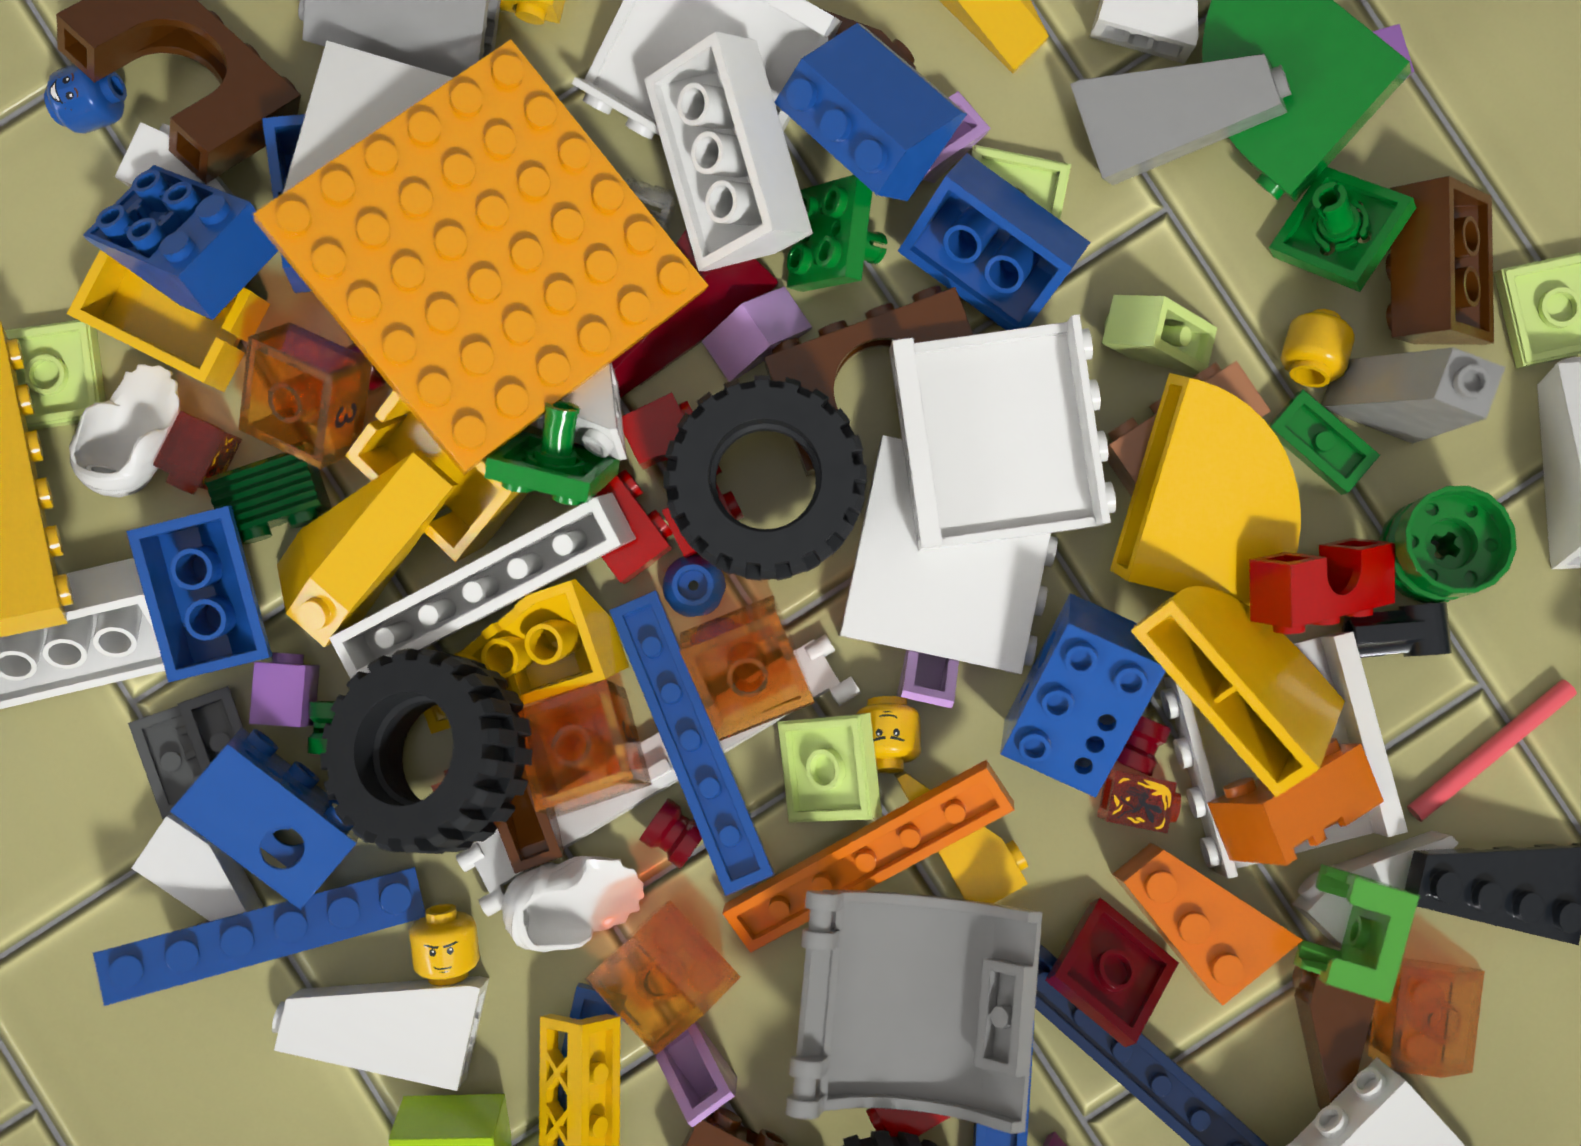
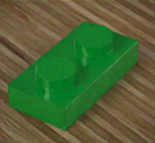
M1304 389L1295 394L1269 425L1283 446L1341 495L1349 493L1380 456L1378 452Z

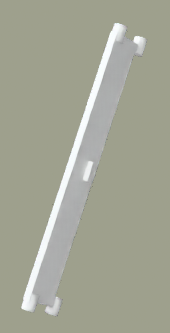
M826 634L816 640L813 639L705 704L724 753L829 690L839 706L861 694L851 676L839 682L825 657L833 653L835 649ZM659 732L551 796L563 849L568 848L679 781ZM498 828L485 841H476L472 844L471 848L463 850L456 855V859L464 872L474 867L478 870L489 892L479 899V904L488 917L501 910L506 892L503 886L511 882L518 875L533 869L530 868L516 874L514 873Z

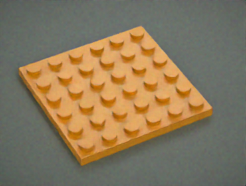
M511 39L253 213L255 223L463 475L545 414L546 403L553 405L558 401H562L702 294L709 286Z

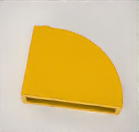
M1169 372L1110 571L1128 582L1178 593L1180 590L1191 586L1210 587L1227 593L1250 607L1249 559L1283 552L1297 553L1301 530V507L1293 468L1276 434L1266 421L1249 405L1235 395L1215 385Z
M1191 586L1180 590L1133 627L1131 632L1275 797L1320 769L1345 700L1284 634L1273 632V625L1251 622L1250 607L1220 590L1205 586Z

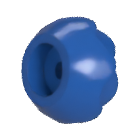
M697 554L687 558L682 556L675 560L668 567L662 582L665 600L675 612L685 617L704 616L713 612L719 606L726 589V581L722 571ZM691 581L698 583L696 590H690L689 583Z

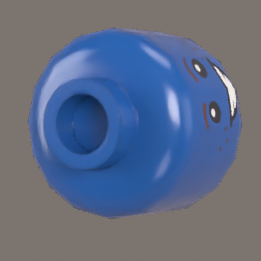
M74 64L52 73L49 76L47 89L44 92L46 108L56 123L67 127L75 133L82 134L115 124L120 120L125 108L124 100L127 97L125 84L116 72L94 83Z

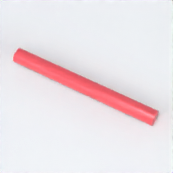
M1560 680L1407 806L1410 813L1420 822L1426 819L1576 696L1575 688L1568 681Z

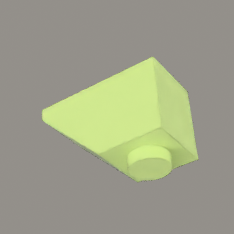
M1113 295L1110 311L1104 324L1102 344L1131 359L1197 375L1209 365L1217 327L1166 296Z

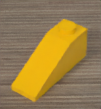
M905 771L894 775L909 802L931 790ZM986 826L938 851L939 856L965 900L994 904L1028 884L1021 871L1029 866L1014 840L1005 844L998 834Z

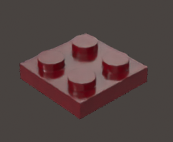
M1100 897L1089 904L1045 981L1120 1044L1128 1047L1135 1044L1139 1039L1179 962Z

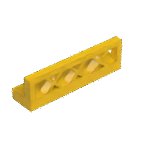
M555 1014L540 1016L539 1146H558L559 1137L565 1146H620V1016L603 1014L580 1020ZM558 1031L568 1033L567 1057L565 1059L558 1048ZM560 1084L567 1094V1110L565 1112L558 1101V1087Z

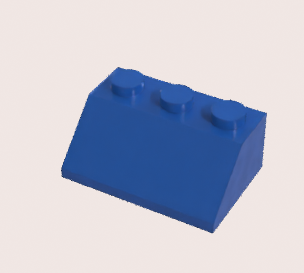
M859 23L854 24L801 58L775 100V104L872 192L879 196L903 201L910 199L967 115L952 100L865 26Z
M966 153L944 177L897 252L948 289L956 287L959 297L1003 329L1013 330L1027 328L1031 325L1091 242L970 154Z
M225 506L126 531L168 683L272 657L232 506Z

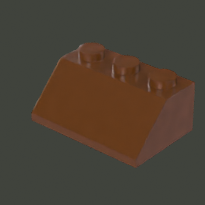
M1450 176L1391 187V190L1413 197L1416 205L1415 211L1391 245L1390 254L1386 258V273L1391 282V303L1387 307L1386 319L1392 338L1411 344H1494L1492 196Z

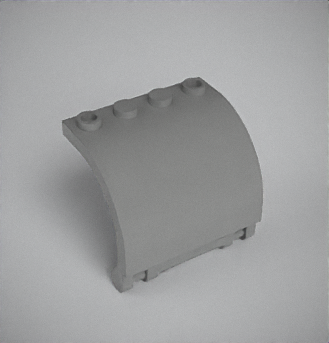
M865 890L806 891L805 908L810 909L809 927L808 929H803L801 946L806 948L797 1051L796 1056L791 1057L789 1075L795 1077L793 1095L787 1096L786 1115L801 1119H815L823 1111L850 1108H887L950 1116L1010 1134L1025 1132L1042 912L987 902L909 893Z

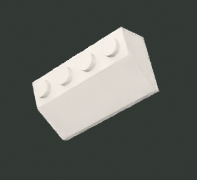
M715 31L644 79L698 271H709L776 254L813 234L756 40Z
M134 558L67 573L74 604L64 606L67 624L0 638V709L165 671Z

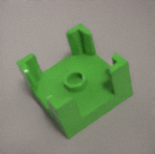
M1321 864L1315 884L1316 888L1326 893L1347 898L1348 902L1353 905L1341 950L1303 940L1298 945L1293 964L1301 969L1320 974L1319 980L1325 984L1390 1003L1419 896L1378 880Z

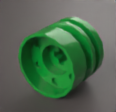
M1446 486L1398 509L1385 523L1379 541L1395 542V588L1403 596L1421 603H1445L1495 585L1510 569L1517 550L1515 526L1506 508L1489 493L1471 486ZM1435 540L1440 544L1437 552L1443 556L1438 559L1434 556L1436 546L1431 543Z

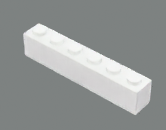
M613 492L597 496L588 503H583L331 636L329 639L351 679L358 671L369 673L367 667L369 663L383 655L392 657L397 650L409 648L421 651L635 540L636 537Z

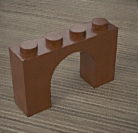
M81 0L56 14L58 50L94 83L140 57L156 53H170L188 57L202 64L213 73L220 86L206 97L170 118L169 151L205 184L266 146L262 118L298 115L301 94L296 90L292 82L274 71L260 58L258 52L250 44L240 40L224 25L221 18L215 12L207 10L198 0Z
M938 285L914 294L912 296L913 303L895 309L893 303L875 307L865 313L866 320L848 326L846 320L829 324L818 330L820 337L800 343L799 338L785 340L772 350L771 355L764 357L765 367L768 375H770V380L785 382V378L788 377L801 381V387L812 392L816 388L829 397L828 402L838 410L834 396L836 377L843 365L859 352L876 347L890 348L892 340L913 338L914 343L969 336L973 335L956 287L942 291ZM793 440L806 477L815 474L809 455L799 443Z

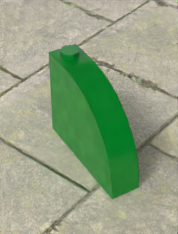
M1211 0L1203 34L1202 63L1265 54L1272 68L1279 65L1283 67L1292 93L1283 98L1288 113L1228 138L1241 155L1261 173L1255 180L1258 185L1276 200H1279L1283 194H1286L1295 202L1411 74L1410 61L1333 0Z

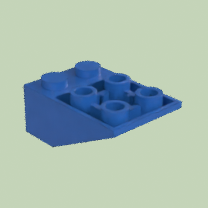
M156 165L139 174L134 179L132 187L112 206L105 208L97 216L96 222L83 234L87 241L174 302L211 320L225 308L278 252V249L255 223L253 213L256 212V209L251 202Z

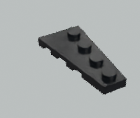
M1572 843V845L1568 846L1542 844L1527 848L1501 846L1487 850L1460 848L1413 851L1404 890L1419 896L1417 907L1579 945L1581 937V843Z

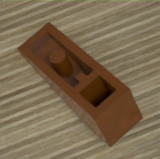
M1295 965L1292 978L1293 986L1296 988L1294 996L1318 1107L1322 1110L1358 1074L1376 999L1325 984L1319 980L1320 974L1301 969Z

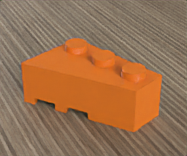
M1331 738L1320 769L1279 796L1275 797L1260 778L1254 780L1253 777H1247L1225 785L1223 787L1225 795L1207 804L1230 861L1287 866L1297 859L1293 848L1307 839L1310 846L1319 845L1327 839L1324 832L1325 829L1337 823L1340 827L1347 826L1384 802L1362 744H1339L1337 738Z
M1152 843L1148 844L1112 874L1206 993L1222 1006L1303 941V939L1169 852Z

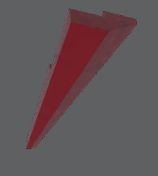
M686 229L676 243V246L709 286L702 294L612 362L618 381L620 398L636 386L644 384L701 343L740 304L773 291L778 285V280L756 259L709 271H698Z

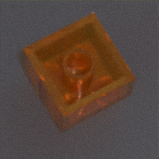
M291 322L248 336L238 430L319 469L346 458L345 455L363 431L372 369L371 362L366 356Z
M605 679L525 707L518 712L519 717L529 719L532 732L531 736L525 737L526 748L533 749L532 765H525V770L536 812L559 817L652 785L625 688Z

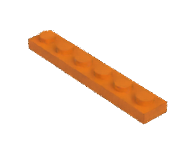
M986 759L725 903L722 914L751 953L809 922L810 909L805 908L806 891H866L1014 811V800Z

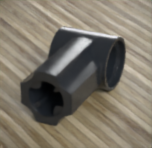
M1447 602L1399 606V610L1373 612V615L1366 617L1344 616L1342 632H1354L1360 658L1403 653V657L1452 653Z

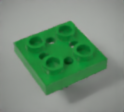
M1326 167L1303 195L1269 246V250L1273 258L1361 292L1415 211L1416 205L1413 197ZM1368 235L1371 237V239L1366 243L1358 242L1360 238L1362 240L1367 239ZM1330 247L1335 248L1331 255H1324L1325 252L1331 251Z
M855 175L800 189L813 234L792 244L787 256V268L789 271L786 288L805 292L862 281L864 261L876 265L883 259L887 250L873 246L874 242L886 245V236L881 232L868 230L872 191Z
M558 401L553 405L545 404L546 413L542 436L523 431L487 457L484 478L502 482L501 486L504 489L513 492L527 493L535 490L551 494L554 501L565 505L588 503L618 475L620 460L610 456L606 458L598 457L584 446L574 444L577 416L580 412V407L566 401Z

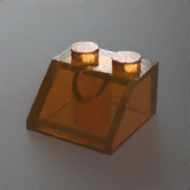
M774 595L680 632L681 656L719 741L815 703L793 639Z
M669 900L657 907L585 980L621 1017L650 1051L657 1055L700 1019L741 976Z
M1402 958L1390 1003L1376 999L1368 1056L1372 1059L1379 1058L1396 1072L1438 1078L1473 1073L1485 971L1477 968Z

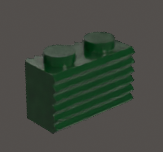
M303 446L205 478V485L208 488V494L211 497V504L214 509L232 506L242 544H251L268 539L272 536L271 529L284 523H289L290 528L306 526L319 517V512L332 508L314 451Z

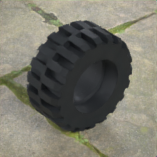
M754 375L755 381L740 383L739 379L724 383L723 390L714 395L708 392L697 401L698 407L690 415L684 414L677 425L679 431L674 441H669L665 455L668 459L666 471H663V481L668 498L667 506L672 519L688 544L703 559L728 574L738 575L749 580H782L816 568L843 545L854 528L862 510L867 482V465H864L862 455L864 449L859 435H855L849 425L850 419L841 408L836 410L828 402L829 397L816 388L813 392L801 387V381L788 377L785 378V382L770 380V375ZM759 431L778 432L795 440L809 455L815 471V490L805 511L792 522L773 529L753 528L736 520L722 505L716 488L718 465L726 450L741 437Z
M409 648L397 650L392 657L383 655L373 660L367 666L369 673L358 671L346 684L350 689L346 696L338 695L331 708L335 712L331 724L325 723L322 739H327L326 753H320L321 770H326L329 780L323 783L328 799L337 800L339 803L334 808L335 813L344 825H354L352 830L355 836L365 843H376L379 849L390 852L443 854L444 852H459L469 849L474 841H485L496 832L497 827L494 822H507L515 811L516 806L511 801L515 795L523 796L528 783L527 779L522 778L525 765H532L533 749H527L525 737L532 735L530 722L527 718L519 717L518 712L523 709V703L517 692L506 690L508 688L507 680L498 672L488 670L485 664L436 650L424 648L420 651ZM438 705L446 715L453 735L452 759L447 774L440 785L429 796L420 800L409 787L404 775L402 762L403 748L407 734L418 717L429 708Z

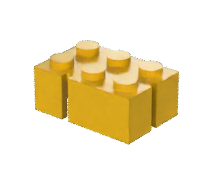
M100 250L66 314L209 386L225 392L245 352L237 348L240 340L250 344L270 303L254 292L243 288L211 320L180 306Z
M394 390L375 414L379 420L370 422L345 455L372 481L411 453L419 450L457 483V486L438 511L440 512L448 506L452 512L431 521L424 533L454 562L485 547L528 494V492L518 493L506 490L501 486L502 482L484 478L487 458L463 475Z

